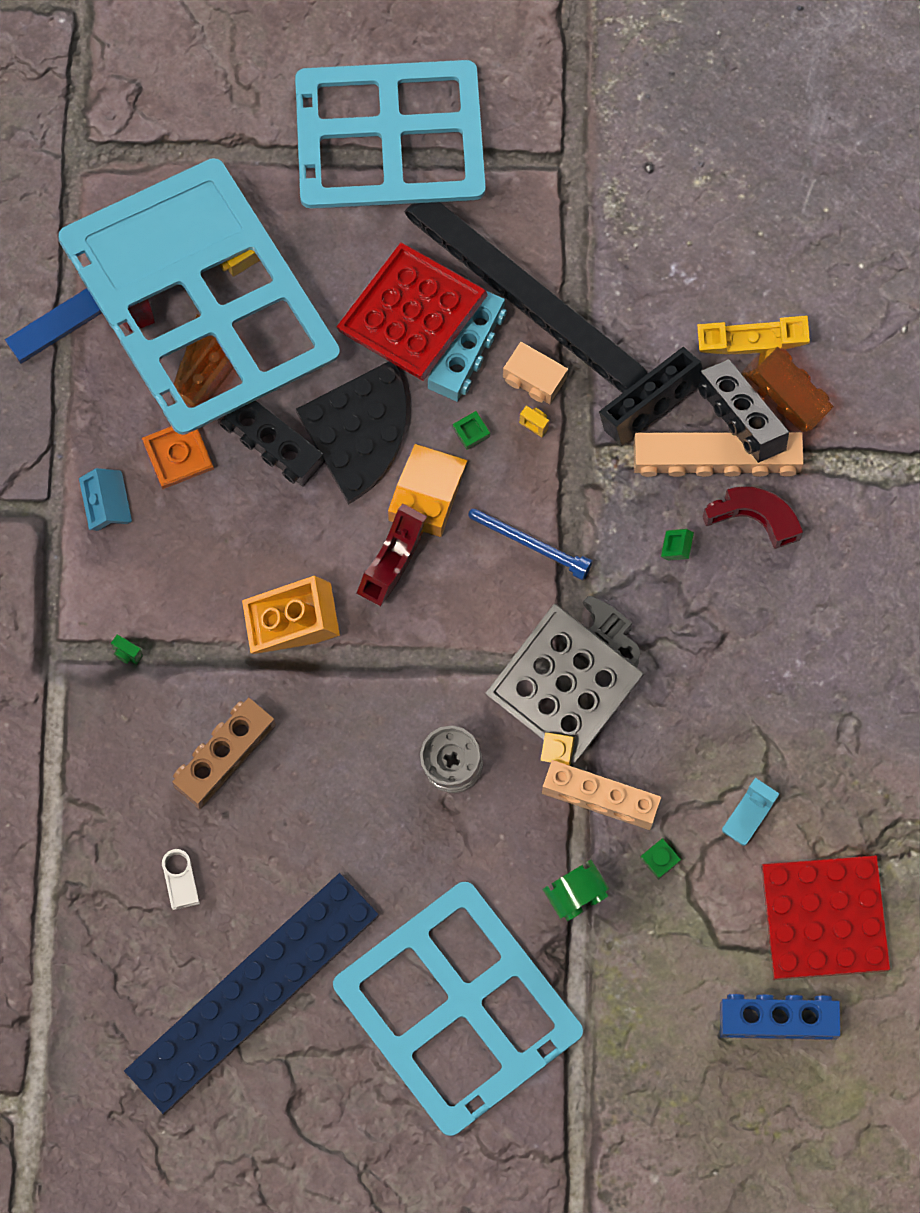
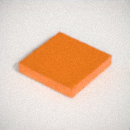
M171 426L142 438L162 490L214 470L198 429L182 435L175 432Z

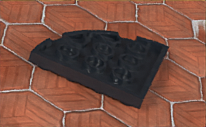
M389 361L296 408V413L315 447L323 453L324 463L348 505L362 497L376 485V482L385 471L390 468L402 443L406 424V396L399 370L395 364Z

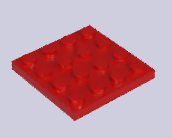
M400 242L336 328L340 333L424 381L488 294L485 289Z
M877 856L762 864L773 980L888 972L890 970Z

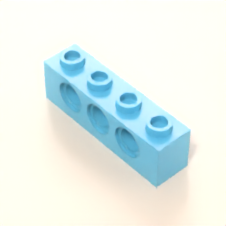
M486 291L488 294L486 299L434 366L428 377V389L458 402L461 394L466 395L472 383V380L469 378L473 371L478 372L484 359L481 354L485 347L488 349L491 347L495 338L493 331L497 324L501 325L507 314V310L504 309L505 299ZM477 318H483L487 323L480 326L473 321ZM466 341H471L476 346L472 349H466L462 344ZM458 364L463 366L464 369L461 372H453L450 367Z

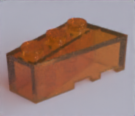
M209 335L188 345L183 360L180 363L174 386L189 408H194L210 400L234 368L214 336Z
M777 346L759 353L741 372L742 376L745 379L749 378L760 388L757 393L762 398L768 395L778 405L776 410L801 432L812 430L834 407L829 402V396L822 389H817L812 384L809 374L792 362V356L785 349Z

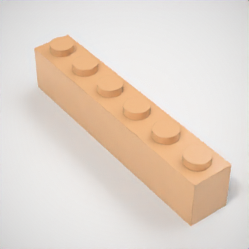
M789 432L787 451L759 463L751 454L745 451L743 443L732 433H635L634 473H641L645 477L656 476L657 473H668L673 477L683 476L685 473H696L697 476L702 477L711 476L713 473H724L725 476L730 477L739 476L741 473H752L753 476H766L769 473H780L781 476H794L796 473H800L803 467L802 432Z

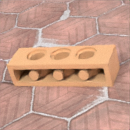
M554 760L551 761L542 788V794L647 830L651 829L661 799L660 796Z

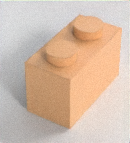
M523 342L519 343L503 368V378H505V381L510 386L516 389L522 388L529 392L530 397L541 403L545 401L548 404H551L567 379L568 368Z

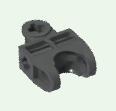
M587 596L582 603L591 613L590 616L594 621L589 630L623 656L627 655V653L630 654V660L626 659L638 667L639 647L626 636L631 631L632 623L612 606L595 597ZM560 635V637L562 638V640H563V641L565 642V644L567 645V640H566V638H565L564 636ZM579 653L577 657L589 666L590 659L588 655Z

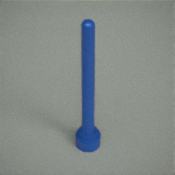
M471 509L468 513L470 519L569 567V571L573 573V576L582 581L586 578L593 561L584 556L581 558L575 556L574 558L477 509Z

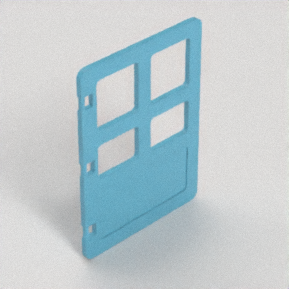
M208 159L73 222L59 231V243L74 264L79 276L109 325L115 331L120 343L151 394L162 408L170 425L178 434L185 435L334 362L339 356L338 344L227 168L219 159ZM248 250L255 251L273 281L225 305L218 304L200 274ZM85 253L91 263L85 267L82 266L77 256ZM177 284L182 285L201 316L153 340H147L129 313L128 308ZM283 300L288 303L313 343L314 348L267 372H262L257 367L232 325ZM125 322L128 323L133 331L128 336H125L119 326ZM212 335L216 338L241 378L242 384L194 408H189L159 360L200 339ZM167 392L171 393L176 402L171 406H168L162 397Z

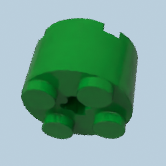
M592 859L586 862L587 869L581 865L551 883L554 887L553 890H550L548 886L542 889L560 919L565 917L569 921L584 912L581 906L588 902L593 906L609 897L606 893L609 887Z

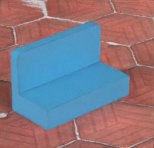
M95 468L79 478L89 530L98 531L111 523L128 524L132 521L123 475L120 470Z

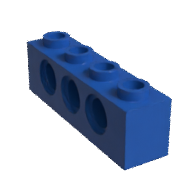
M729 994L727 999H722L720 1002V1038L837 1040L840 1037V1001H832V996H815L814 1000H803L801 995H787L785 1000H774L773 995H756V999H744L742 994ZM746 1009L754 1010L758 1015V1021L748 1023L743 1018V1011ZM777 1009L783 1010L787 1015V1022L783 1024L775 1022L772 1012ZM811 1010L814 1012L816 1022L814 1024L805 1023L801 1016L802 1011Z

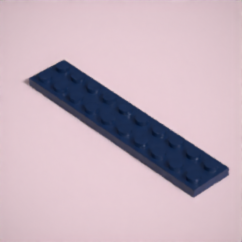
M340 873L337 874L130 1064L124 1072L163 1115L166 1114L378 918L379 914Z

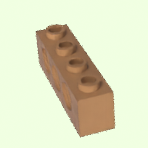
M249 697L244 703L240 701L234 706L230 712L232 716L225 724L223 722L219 723L212 731L211 735L213 737L206 745L204 743L200 744L193 752L192 756L194 758L187 766L185 764L181 765L173 775V778H175L172 781L174 788L198 809H201L276 726L274 718ZM239 725H245L249 728V731L244 736H237L233 733L234 729ZM220 746H226L230 749V752L225 757H217L215 750ZM201 767H207L211 770L210 775L204 779L196 777V771Z

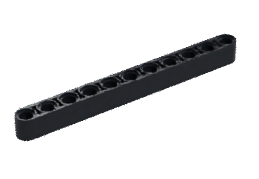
M441 202L412 203L405 210L406 216L417 227L621 393L648 374L637 361Z

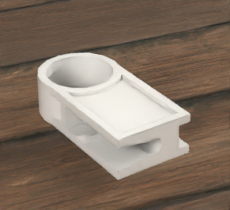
M180 849L168 851L163 857L162 867L172 909L177 910L199 905L191 860L188 854ZM182 855L186 858L187 867L184 872L172 874L167 871L166 863L171 856Z

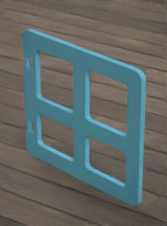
M458 60L303 68L296 73L300 200L306 208L478 200L484 196L485 174L477 66L474 62ZM456 80L459 83L461 106L459 112L400 114L398 101V85L400 83ZM375 84L379 87L380 114L378 116L321 119L318 115L317 91L320 87ZM303 98H312L313 107L303 108ZM460 132L462 134L465 164L464 180L409 184L403 181L401 137L403 135ZM379 136L382 139L383 184L331 188L322 186L320 141L322 139ZM306 168H315L316 178H306Z
M460 882L344 969L333 981V988L440 1131L447 1136H455L478 1117L576 1043L583 1034L580 1022L476 888L469 882ZM459 909H465L501 955V959L471 983H465L429 937V932ZM412 949L446 992L448 1000L403 1035L395 1036L361 992L359 986L403 951ZM512 977L520 979L554 1023V1029L523 1053L518 1052L482 1006L483 999ZM463 1017L496 1057L502 1068L455 1106H448L412 1059V1055L457 1019ZM548 1041H551L556 1049L542 1058L537 1050ZM479 1095L484 1104L471 1114L465 1105Z

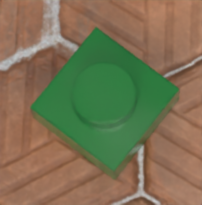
M477 411L452 424V428L466 450L490 437V432Z
M688 529L666 531L661 557L668 561L689 559L694 532Z
M118 634L112 640L111 645L115 651L114 655L127 664L129 661L136 665L143 657L141 648Z
M663 838L640 856V859L658 880L681 861Z

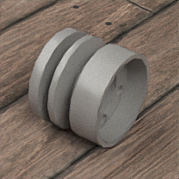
M456 726L440 727L431 732L422 744L420 751L421 766L430 783L440 791L448 793L464 792L471 788L480 778L483 769L482 753L473 735L464 728ZM454 757H457L459 765L453 764L449 768L446 760H453Z

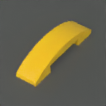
M808 316L780 318V322L725 326V322L697 324L699 352L763 353L794 348L810 343Z

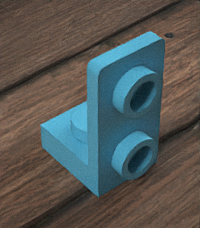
M755 778L745 796L722 828V832L742 846H746L777 800L779 793Z

